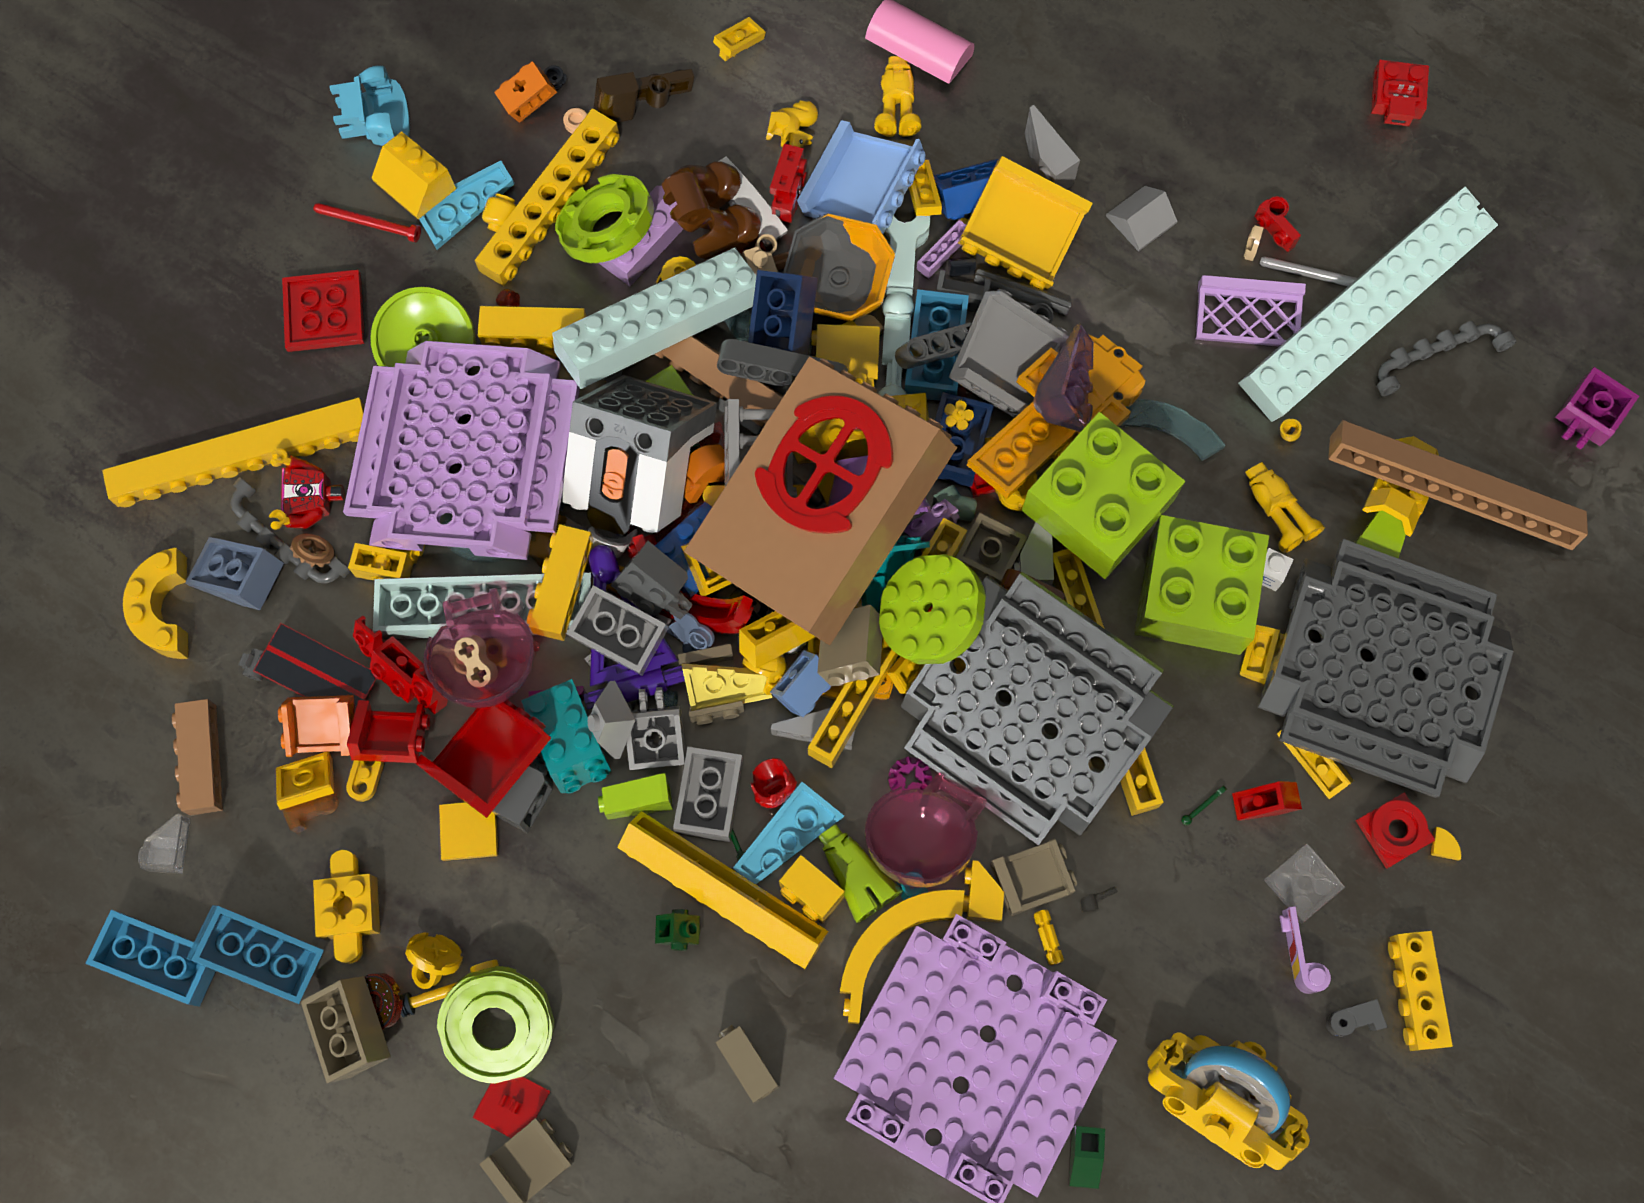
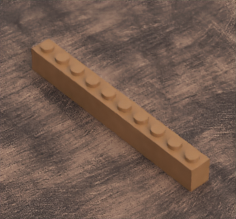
M1342 420L1330 436L1328 460L1573 550L1588 535L1587 511L1344 420Z

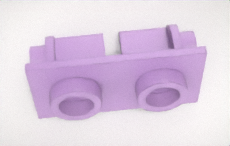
M944 499L935 504L930 512H926L921 517L913 520L905 528L904 532L909 537L921 536V541H930L935 533L933 529L938 528L943 518L955 524L957 523L956 520L960 518L957 513L958 509Z

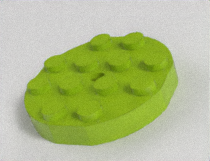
M947 554L925 555L910 560L896 571L882 593L879 626L885 642L895 653L916 664H944L957 658L971 646L982 628L986 600L983 584L969 566ZM933 605V609L928 612L930 606Z

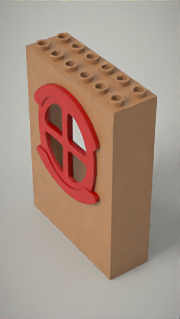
M809 356L684 552L830 646L957 447L950 441L952 436L942 429L943 426L931 418H928L927 421L920 417L921 414L909 406H906L905 409L898 405L899 402L890 395L884 394L882 397L876 393L877 389L866 382L859 384L850 373L844 370L839 373L834 370L835 366L825 359L821 358L820 361H817ZM829 419L844 420L843 428L825 454H819L800 443L802 434L817 423ZM856 429H860L864 433L868 445L867 465L864 473L860 476L853 474L835 462L837 455ZM791 452H797L817 465L811 478L796 498L789 495L785 485V466ZM826 473H833L852 484L853 489L851 493L832 506L812 509L807 505L808 500Z

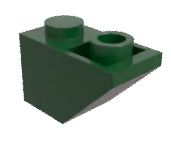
M1073 1126L1071 1132L1069 1186L1099 1189L1104 1163L1105 1128Z

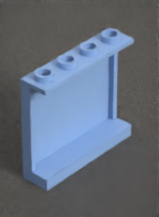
M841 120L797 200L804 216L817 219L826 213L875 224L881 233L884 234L886 228H889L892 223L895 211L901 206L908 187L913 184L919 166H922L925 161V152L919 139L915 140L913 146L857 133L853 131L850 122Z

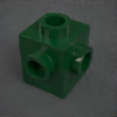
M673 909L670 914L656 915L655 944L671 945V950L686 951L688 950V945L699 944L700 916L689 915V910Z

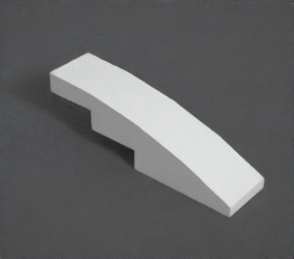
M727 157L721 159V162L734 166L741 178L740 189L737 195L728 202L730 206L743 205L756 211L761 222L759 237L763 234H769L777 240L785 235L788 231L777 215L772 214L771 207L754 186ZM767 239L762 240L766 247L772 244Z

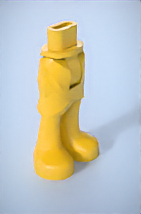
M891 56L888 59L885 73L881 77L884 109L883 113L878 114L875 118L874 128L879 134L884 136H895L897 129L895 105L900 103L899 135L909 137L921 130L920 117L912 113L914 79L908 61L898 56Z
M1263 462L1245 472L1250 479L1249 485L1256 500L1264 509L1266 515L1272 517L1282 533L1278 547L1283 554L1296 548L1303 540L1306 542L1315 538L1325 529L1319 520L1312 518L1297 503L1298 500L1291 493L1287 482L1275 474L1272 469L1268 470ZM1286 508L1289 511V513L1297 522L1299 529L1293 524V522L1288 518V516L1284 513L1282 509Z

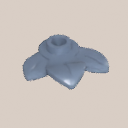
M688 612L681 620L673 616L676 621L669 625L667 632L683 642V653L704 650L712 646L715 637L710 628L699 624L696 618Z

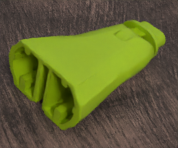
M837 825L832 826L819 835V839L824 845L822 849L825 852L827 862L840 888L845 891L844 897L856 923L864 921L902 893L903 890L870 858L855 840L848 836L846 832L842 833Z

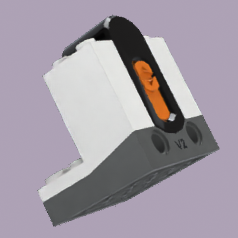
M622 375L573 401L561 502L570 504L575 509H586L587 518L591 526L599 534L607 538L619 539L626 537L639 527L650 533L660 531L681 516L690 447L713 433L717 403L626 375Z

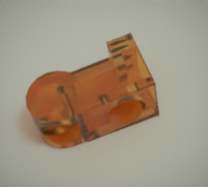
M333 793L282 809L290 830L300 833L307 829L306 821L320 814L328 815L333 813L337 809L339 801L336 794Z

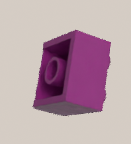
M1593 367L1581 379L1555 417L1568 425L1561 437L1568 440L1577 431L1582 435L1577 441V448L1582 449L1589 440L1601 446L1615 433L1639 398V395Z

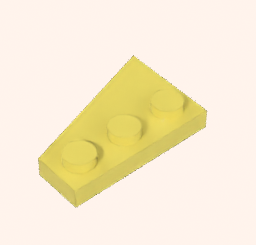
M682 663L691 711L742 701L745 704L772 698V695H766L763 692L766 676L748 668Z

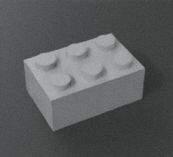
M593 585L566 634L572 639L643 676L664 638L668 626Z
M687 747L673 826L675 833L730 842L744 762L742 755Z

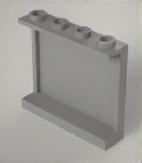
M998 289L997 291L985 292L949 378L1015 418L1036 399L1016 383L1018 376L1051 347L1060 354L1064 344H1075V340L1067 335L1068 332L1065 329L1051 325L1047 317L1030 311L1031 307L1029 305L1012 299L1011 293Z

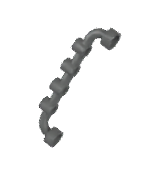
M1473 321L1466 322L1459 328L1460 333L1453 335L1450 330H1445L1437 335V342L1430 344L1428 339H1422L1413 345L1415 350L1407 353L1404 347L1393 351L1390 354L1392 359L1383 363L1379 369L1378 377L1380 382L1377 388L1382 396H1388L1396 392L1401 385L1396 376H1389V372L1392 369H1402L1413 361L1428 359L1434 353L1442 350L1449 351L1456 345L1465 341L1467 343L1472 342L1481 335L1491 334L1495 337L1492 344L1497 352H1502L1512 347L1516 343V339L1510 331L1504 332L1494 324L1487 323L1476 326Z
M241 477L233 484L236 490L231 497V507L236 516L240 518L236 523L248 533L252 529L257 532L258 536L255 539L267 549L271 545L278 551L274 555L287 565L291 561L297 567L293 571L306 581L310 577L318 583L327 584L336 580L340 575L346 578L351 572L348 566L336 557L328 564L332 569L327 573H321L314 566L311 567L309 563H301L300 558L293 557V551L290 550L288 544L243 508V497L246 496L250 499L256 490Z

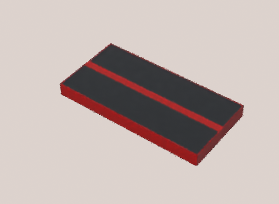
M280 623L253 672L302 697L354 695L355 711L358 700L365 701L377 679L369 668Z

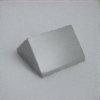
M1148 186L1142 187L1106 214V217L1138 252L1177 224L1176 216L1166 192Z

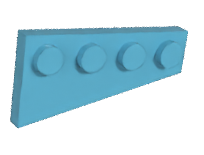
M801 782L732 869L754 884H757L842 819L844 815L805 783Z

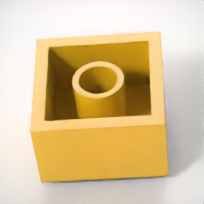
M802 855L799 856L779 880L781 895L792 905L796 902L803 907L802 913L813 922L819 920L823 924L844 899L845 891Z

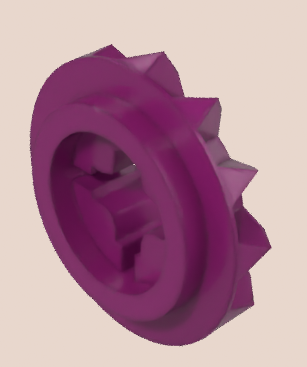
M908 756L897 760L889 772V786L893 793L901 799L909 801L920 799L927 794L932 784V774L929 766L922 762L920 758ZM915 768V778L919 782H912L906 789V778L902 774H909Z

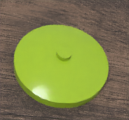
M429 287L409 288L393 295L377 312L371 329L372 352L377 365L383 367H395V363L405 364L408 351L425 341L476 344L474 326L466 309L449 294Z

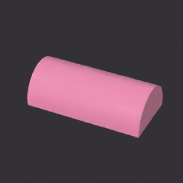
M884 0L880 4L870 21L865 39L948 84L972 57L975 47L974 43L894 0Z

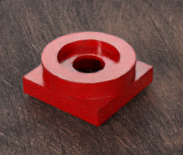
M1405 792L1356 820L1386 869L1435 841V838L1428 829L1424 814L1411 803ZM1398 819L1406 824L1408 831L1405 837L1395 838L1391 835L1389 825L1393 820Z

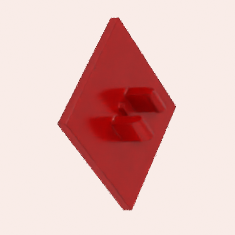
M523 1076L499 1083H490L472 1118L512 1138L538 1117L551 1091Z

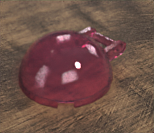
M497 588L489 589L490 593L452 603L450 600L444 601L443 608L447 625L440 627L433 639L429 636L425 648L424 668L429 681L442 696L461 706L486 708L507 701L524 686L533 668L535 649L530 628L518 614L514 615L507 610L502 611ZM492 603L493 609L472 611L455 619L454 613ZM471 635H477L485 641L486 655L496 665L498 670L496 680L480 688L474 687L468 682L466 666L457 658L454 651L457 641ZM473 644L466 648L468 653L475 649ZM481 670L478 673L479 677L481 678L486 675V671Z
M938 773L924 791L919 788L902 790L901 786L883 795L868 814L865 825V837L871 858L884 874L904 886L931 888L942 885L956 877L968 865L973 856L978 835L974 821L984 809L987 800L981 796L977 798L947 781L945 775ZM941 789L944 792L962 801L963 803L969 805L970 808L966 812L960 805H958L952 799L947 798L941 794H938L937 792Z

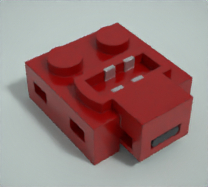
M1379 60L1374 69L1371 114L1384 115L1385 113L1384 123L1409 126L1413 119H1421L1427 109L1429 66Z
M788 144L783 145L770 185V194L774 195V200L771 204L772 214L777 215L782 221L792 223L795 211L799 205L797 200L802 192V187L805 186L808 172L805 171L807 159H804V148Z

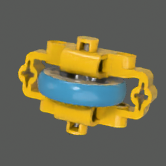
M1177 1032L1169 1040L1162 1041L1149 1056L1147 1061L1150 1069L1148 1082L1153 1088L1165 1095L1163 1100L1165 1109L1244 1164L1253 1168H1260L1265 1163L1275 1170H1280L1290 1161L1294 1160L1309 1145L1310 1139L1306 1132L1308 1120L1305 1115L1290 1105L1291 1095L1282 1077L1277 1072L1278 1067L1265 1059L1267 1056L1266 1051L1261 1045L1251 1041L1241 1043L1236 1040L1229 1046H1221L1207 1036L1197 1035L1192 1040L1185 1034ZM1181 1060L1186 1064L1182 1078L1172 1072ZM1280 1127L1284 1130L1273 1141L1269 1135L1275 1133Z

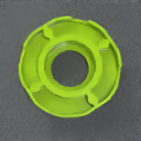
M618 174L597 178L600 184L593 186L587 191L582 186L568 198L557 216L555 231L559 235V242L572 258L587 263L610 261L627 253L642 240L652 223L654 202L648 190L638 178ZM610 212H622V215L613 225L599 232H593V227L599 218Z
M495 966L468 973L452 987L441 1005L437 1019V1030L444 1054L458 1071L474 1080L485 1083H499L525 1076L541 1062L551 1043L555 1021L548 996L538 982L534 979L531 981L524 975L517 973L516 969ZM497 1007L505 1010L512 1016L516 1025V1033L514 1039L508 1045L502 1048L491 1049L477 1041L473 1033V1022L481 1011Z

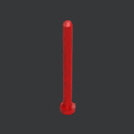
M317 203L313 207L316 213L407 236L408 240L414 243L418 242L421 235V227L416 224L408 227Z

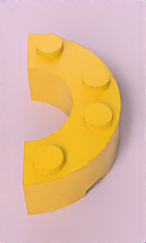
M171 548L152 555L133 572L124 591L123 612L128 627L144 644L161 655L176 659H188V633L178 625L166 624L161 612L163 599L167 593L175 586L183 584L187 580V557L177 548Z

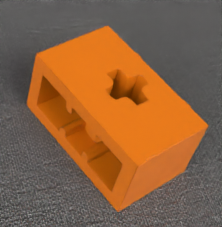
M532 61L523 66L510 80L503 82L494 93L508 114L520 123L554 96L557 91L544 71Z

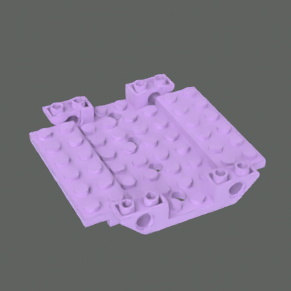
M425 341L408 351L405 364L395 363V367L373 366L343 510L346 516L377 518L373 522L369 546L423 551L424 544L469 548L475 556L527 560L531 533L527 531L556 532L563 491L573 401L578 399L580 389L575 380L558 379L561 363L529 348ZM471 367H480V371L476 375H467ZM462 415H471V419L468 423H458V420ZM453 464H462V468L458 473H449V468ZM451 513L453 515L449 523L440 524L439 520L443 514Z
M956 914L943 940L919 926L915 927L833 1079L859 1094L845 1119L846 1121L987 1203H1004L1012 1185L1015 1184L1038 1197L1117 1042L1113 1037L1093 1027L1107 999L1058 971L1052 972L1006 946V942ZM1011 975L1018 976L1022 982L1021 988L1017 992H1013L1007 987L1006 982ZM985 1025L991 1026L995 1031V1038L991 1042H985L980 1037V1030ZM959 1076L966 1078L968 1081V1089L962 1094L955 1092L953 1089V1081ZM932 1128H936L941 1133V1140L935 1146H930L925 1140L926 1132Z

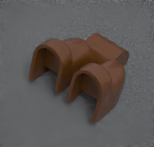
M714 161L705 167L685 165L664 179V182L661 184L665 192L663 196L664 203L667 205H672L674 202L677 203L670 212L671 219L677 221L688 232H694L698 228L710 230L707 234L693 242L696 255L705 260H709L733 248L739 252L757 238L761 226L759 215L749 207L733 205L724 211L719 209L737 195L741 183L738 170L734 166L721 161Z

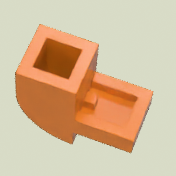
M720 444L703 446L689 455L683 495L689 503H696L708 483L722 482L725 479L724 449Z

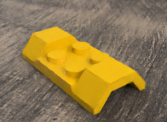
M1414 436L1395 439L1439 456L1436 448ZM1376 478L1362 510L1366 513L1385 511L1402 521L1404 532L1410 537L1429 497Z

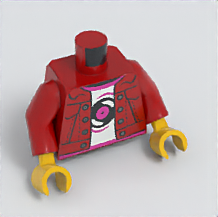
M276 448L272 451L273 454L281 457V461L271 459V465L279 467L285 464L286 468H282L281 510H273L269 515L270 518H277L280 522L273 521L270 525L272 529H280L282 525H285L287 528L307 529L320 521L324 516L330 514L331 501H342L345 499L344 486L331 485L329 477L321 468L292 455L287 457V452L282 448Z

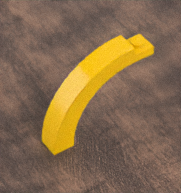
M964 890L932 891L908 898L881 914L866 929L854 946L842 976L840 993L851 994L850 999H845L843 1016H848V1023L859 1024L864 983L869 969L880 951L893 938L911 927L932 921H952L956 914L962 917Z

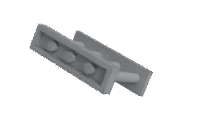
M728 399L724 402L725 487L742 462V460H739V449H743V446L751 447L758 437L743 436V433H739V422H743V420H769L775 409H743V406H739V399ZM791 452L785 466V485L789 495L796 498L797 489L793 487V452Z

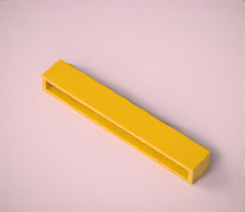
M642 811L628 824L617 847L629 857L636 859L652 872L667 879L675 887L684 890L700 903H704L722 917L738 925L745 932L755 936L768 947L775 949L789 958L791 962L798 964L804 969L813 959L829 932Z

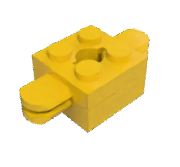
M339 850L332 854L330 858L331 878L313 880L315 935L323 940L333 939L336 960L352 964L362 957V936L380 934L377 877L371 874L359 875L357 856L347 850Z

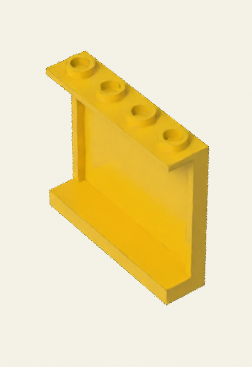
M1002 156L997 161L958 244L962 245L963 251L971 255H976L977 253L985 257L984 261L995 267L1001 265L1008 269V274L1016 278H1021L1022 276L1030 280L1029 284L1040 290L1048 289L1053 286L1054 282L1052 281L1084 215L1089 212L1093 203Z

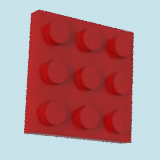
M359 270L282 278L285 349L288 352L365 344L362 284Z

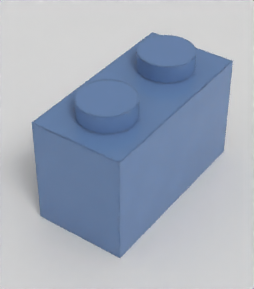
M805 650L770 691L790 712L801 717L811 712L815 707V702L831 687L817 673L819 657Z

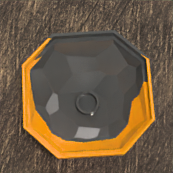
M826 213L795 230L783 273L818 278L814 305L815 314L833 319L853 321L874 311L883 303L895 253L877 225Z

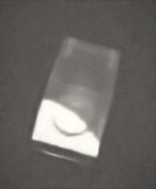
M176 814L147 837L138 854L140 868L149 872L182 874L191 819L184 815Z

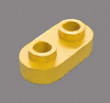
M354 760L346 785L349 796L360 802L371 799L376 792L384 762L375 761L372 766H367V761ZM366 784V791L360 793V785Z

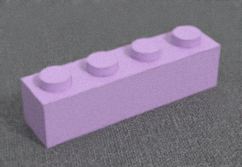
M958 220L917 262V270L929 279L961 246L958 244V241L966 224Z

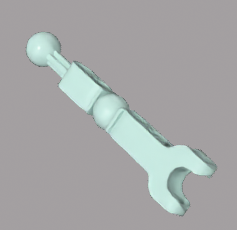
M893 215L890 227L886 228L883 234L895 253V259L887 285V297L882 306L885 315L882 365H887L886 385L878 392L881 396H884V394L890 396L907 394L901 388L902 367L895 360V352L910 340L911 317L915 310L912 299L915 250L928 239L930 216H916L911 222L904 223L898 221Z

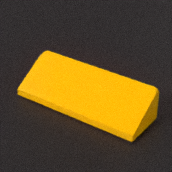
M1284 743L1328 799L1354 781L1341 763Z

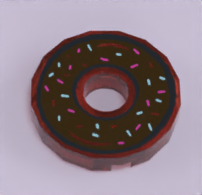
M386 973L368 974L365 976V980L382 1030L390 1028L400 1018L402 1011V1000H399L398 994L401 992L399 985L393 977ZM377 995L379 996L381 1002L380 1008H378L376 1005Z

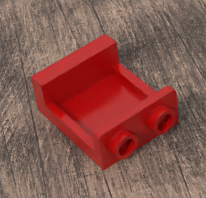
M358 700L347 740L351 760L417 763L419 753L424 752L425 730L428 731L430 728V715L426 714L424 704L417 705L416 713L372 711L369 701Z

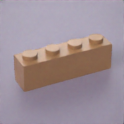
M208 699L176 703L175 712L172 713V724L176 729L177 739L173 741L174 752L178 755V765L175 767V777L179 782L180 792L176 795L177 806L188 815L223 811L216 704Z

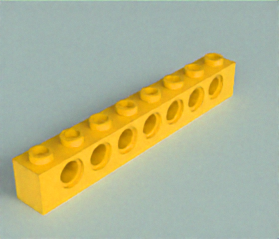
M593 108L590 110L477 256L475 263L479 272L503 287L508 280L511 281L516 276L518 267L523 261L529 259L534 246L545 238L547 229L552 223L556 222L557 216L568 198L581 185H585L588 182L593 169L601 165L606 152L610 147H614L617 144L619 131L615 121ZM593 140H598L596 143H589ZM577 159H584L581 162H575ZM565 177H568V178H569V179L566 180V181H561L562 178H565ZM549 196H555L551 200H546ZM535 215H540L537 219H531ZM520 234H526L523 238H516ZM511 253L510 256L502 258V255Z

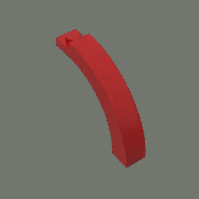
M680 590L693 604L688 613L693 615L699 624L707 626L711 631L739 633V629L745 627L753 611L751 604L753 600L745 595L733 599H717L694 594L690 598ZM617 593L616 597L622 599L621 596ZM664 609L659 613V615L676 621L673 615Z

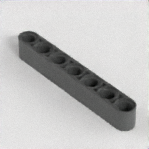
M1039 303L1030 306V311L1047 317L1050 320L1049 323H1052L1054 314L1047 304ZM972 322L912 338L896 350L895 360L897 364L904 369H910L959 355Z

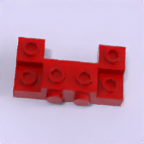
M361 616L355 620L353 637L362 653L367 657H371L370 670L375 678L386 683L397 697H401L407 703L416 697L420 704H424V708H428L434 714L447 706L449 696L441 694V684L439 682L434 685L429 682L431 670L393 636L383 643L382 632L378 630L374 633L373 629H369L365 623L366 617Z

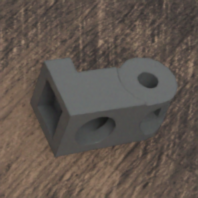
M1377 999L1332 1012L1326 1019V1028L1332 1035L1337 1037L1349 1035L1355 1028L1368 1025L1370 1032L1387 1028Z

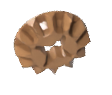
M300 534L292 540L290 550L293 551V557L300 558L301 563H309L311 567L315 564L323 567L325 564H329L334 556L332 545L320 536Z

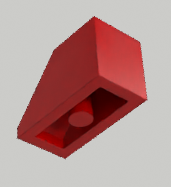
M1278 781L1232 793L1237 820L1276 816L1302 809L1297 782Z

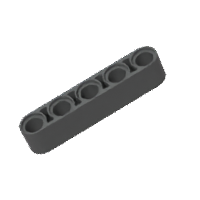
M728 339L721 344L717 368L720 372L727 375L789 388L809 356ZM810 356L811 358H813V359H815V360H817V361H820V359H821V358H817V357H812V356ZM826 360L834 365V370L839 373L842 370L848 372L844 364Z

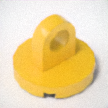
M427 932L415 934L409 939L405 954L413 964L412 978L418 987L428 989L438 984L442 975L453 974L459 969L463 956H461L462 951L453 940L440 934L431 937L428 936L429 933ZM423 971L430 974V980L425 977Z

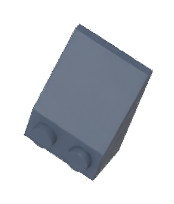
M209 537L185 584L238 605L261 610L284 563L263 548Z

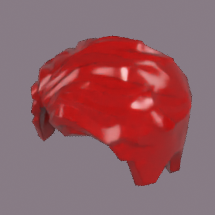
M779 758L767 759L757 765L752 772L753 783H750L756 803L765 808H775L787 801V798L794 792L797 785L795 777Z

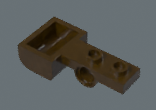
M678 69L670 73L651 74L642 78H635L634 72L597 78L594 109L616 123L632 120L635 114L636 101L646 100L651 107L662 108L667 104L669 95L692 91L694 74L692 69Z

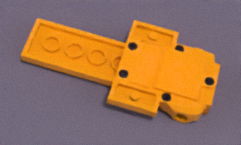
M1089 334L1081 336L1075 340V344L1069 346L1063 356L1051 347L1019 375L1016 381L1017 384L1036 399L968 460L967 466L1008 499L1077 433H1080L1098 412H1101L1118 427L1128 419L1131 411L1126 406L1130 407L1138 399L1146 380L1140 372L1143 366L1129 356L1124 348L1117 346L1104 335L1100 338Z

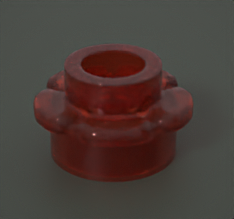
M504 289L498 294L496 304L499 307H519L520 295L518 292L515 293L514 290Z

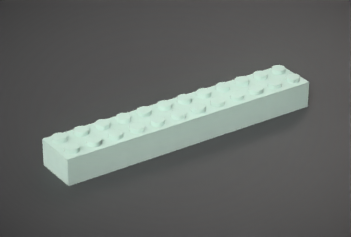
M1463 187L1448 198L1238 382L1271 422L1285 415L1498 226L1484 208L1481 210L1477 208L1480 203L1466 187Z

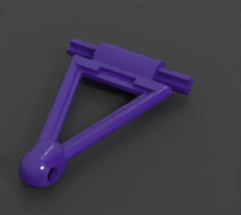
M598 544L589 552V563L593 575V585L606 592L607 585L614 582L620 571L614 551L608 545ZM621 596V598L623 599L624 602H626V603H628L629 605H631V606H633V607L639 609V608H638L637 606H635L632 602H630L627 598H624V597ZM664 638L643 676L621 664L604 668V655L591 649L590 687L615 681L626 703L639 699V689H645L649 697L655 695L656 688L662 687L663 692L668 691L667 686L684 682L685 679L682 665L662 671L661 666L679 661ZM605 688L583 694L588 710L594 707L595 702Z

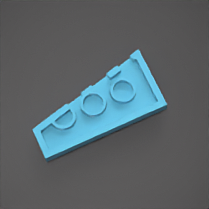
M502 161L454 184L456 190L419 219L437 250L484 211L489 197H495L496 193L503 195L514 185L513 179Z

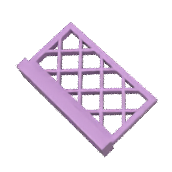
M1203 275L1198 282L1197 292H1199L1195 339L1281 346L1286 340L1277 331L1286 324L1294 333L1301 328L1302 301L1306 284ZM1205 295L1215 296L1221 303L1212 312L1204 304ZM1233 298H1240L1247 305L1238 314L1228 304ZM1258 300H1266L1272 307L1263 316L1253 306ZM1284 302L1296 303L1295 313L1289 318L1279 308ZM1223 306L1233 316L1224 325L1214 315ZM1248 309L1259 319L1250 327L1239 317ZM1274 310L1284 321L1276 329L1265 319ZM1209 318L1219 327L1214 334L1202 333L1203 323ZM1234 320L1245 330L1240 336H1232L1226 329ZM1260 322L1270 332L1265 338H1258L1252 331Z

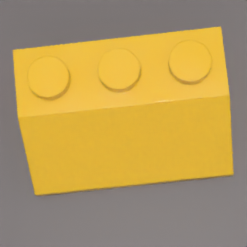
M402 131L382 146L372 180L417 219H420L456 190L448 169Z

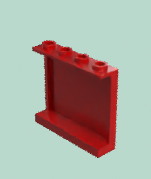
M476 687L475 689L485 697L482 703L433 762L421 754L418 762L415 764L487 818L550 741L551 737L543 731L546 726L534 716L531 718L522 708H517L505 697L502 698L491 688L485 691L481 687Z

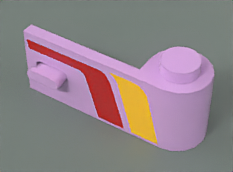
M1296 906L1289 907L1282 911L1283 915H1280L1282 932H1286L1295 985L1301 992L1306 994L1325 990L1331 981L1330 972L1320 963H1305Z

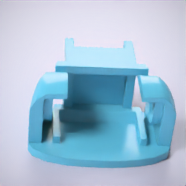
M385 66L369 67L359 74L360 77H354V82L330 86L332 95H340L335 100L342 112V115L333 116L336 125L349 124L347 127L339 128L342 139L366 135L367 139H371L373 144L383 146L401 131L409 137L410 118L406 96L400 84L396 80L390 79ZM362 83H363L364 88H365V90H366V92H364V93H362V91H361V84H362Z

